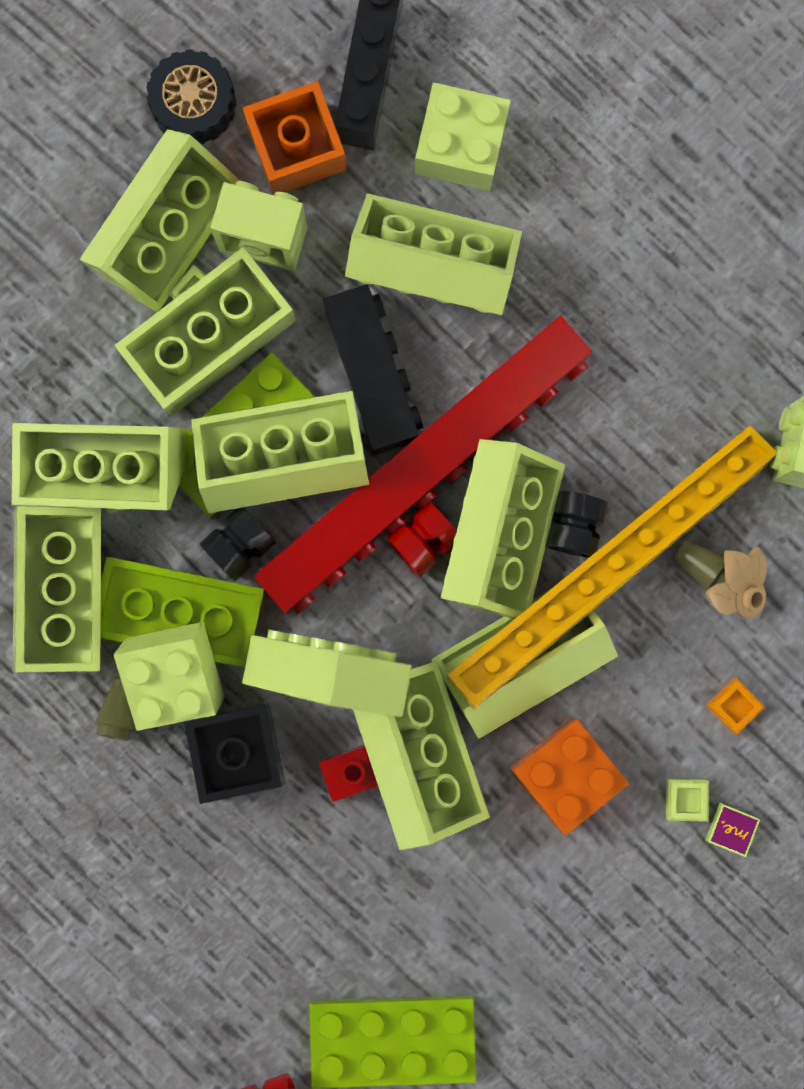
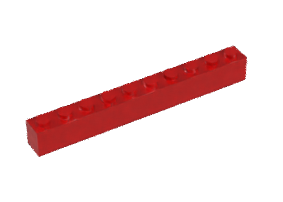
M560 315L369 477V485L356 488L253 577L285 614L288 615L293 610L297 615L302 613L316 600L312 594L323 584L328 589L331 588L347 574L343 567L351 560L356 558L360 563L377 548L374 541L384 532L390 536L403 524H406L408 522L404 517L406 513L415 506L421 510L438 496L435 489L447 480L451 485L466 473L468 468L465 463L476 455L479 439L497 441L495 438L506 428L510 433L514 432L529 418L525 413L535 403L543 407L559 393L555 386L567 377L572 382L589 367L585 361L592 353V350Z

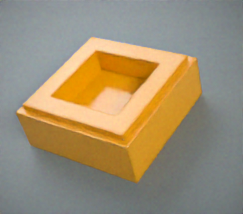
M733 678L705 705L734 735H737L765 708L738 678Z

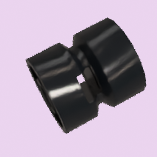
M560 490L553 514L557 520L551 523L546 547L574 556L591 557L597 552L600 535L595 529L604 523L608 502L594 496Z
M243 507L237 508L225 519L226 527L223 530L215 528L199 543L207 554L234 581L251 567L250 559L253 556L261 558L276 544L275 540Z

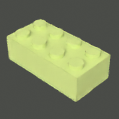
M367 193L351 236L345 277L356 279L364 284H376L396 289L405 294L413 293L433 298L442 303H453L474 308L482 313L502 315L514 272L522 231Z
M242 247L114 346L162 408L172 417L296 322V318L291 306L245 248Z
M479 439L447 573L444 578L441 599L513 619L517 618L532 605L565 464L519 443Z
M268 630L267 638L251 635L242 684L329 706L402 717L412 665L395 662L396 653Z
M437 661L411 669L402 717L353 709L399 850L431 845L490 818Z

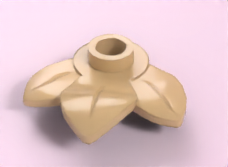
M754 547L748 556L743 552L726 550L724 551L725 582L710 587L706 591L707 599L711 606L723 615L736 613L743 618H754L762 611L766 602V590L763 585L767 574L765 555L759 547Z

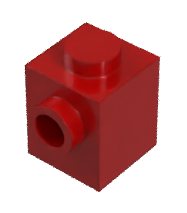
M365 744L325 758L319 762L332 802L378 786Z

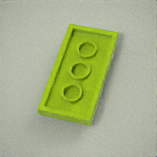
M271 352L203 417L315 398V396ZM191 427L185 432V469L179 486L209 518L213 519L219 512L208 513L199 491Z
M106 556L101 578L100 638L123 643L128 637L204 622L215 662L245 668L251 635L256 636L265 590Z
M473 995L310 1000L311 1089L476 1083Z

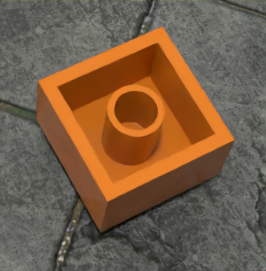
M318 81L242 107L248 130L273 195L275 192H288L347 171L346 155Z
M573 717L566 720L509 767L564 836L568 835L629 785L578 719Z

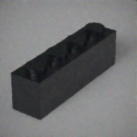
M359 0L335 121V128L343 145L375 150L403 0Z
M366 284L323 298L324 309L351 390L353 391L373 456L408 445L419 436L417 430L424 427L417 406L409 407L405 393L411 391L405 369L397 370L392 355L398 354V349L392 331L384 332L380 318L386 317L380 295H372L369 285Z

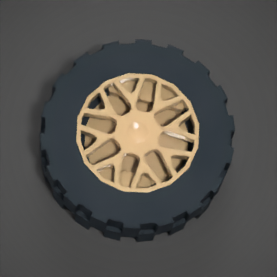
M185 50L186 52L178 53L177 51L171 53L170 57L163 58L159 62L156 69L153 68L150 74L151 79L149 82L147 81L146 90L148 96L146 98L155 122H157L159 129L163 133L168 129L189 134L200 144H205L206 141L211 139L212 141L217 139L221 132H225L229 128L228 124L231 120L233 121L235 116V91L227 69L221 66L217 58H212L203 51Z

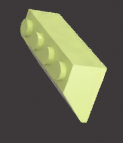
M167 129L79 260L118 289L154 312H158L168 299V293L182 278L212 233L210 226L223 182L235 185L236 181L240 180L191 135Z
M353 391L191 419L198 487L208 513L369 485Z
M12 423V505L141 510L171 509L185 469L184 427Z
M17 506L14 510L13 672L100 671L101 508Z
M546 591V592H544L543 594L539 595L538 597L534 598L533 601H532V604H534L538 599H540V598H541L544 594H546L548 591ZM594 610L475 710L472 709L447 680V674L514 619L502 617L431 659L432 662H438L447 688L478 739L618 657L605 624Z

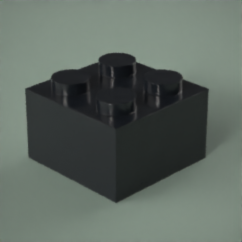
M270 703L184 722L200 804L279 788L286 783Z

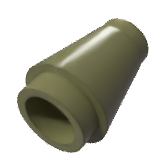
M686 539L673 559L706 591L715 584L725 582L724 556L691 543Z
M114 679L112 687H110L94 722L98 725L96 734L128 741L130 732H134L135 724L122 681Z

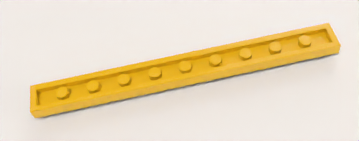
M751 425L748 426L447 674V680L472 709L475 710L770 464L777 451Z

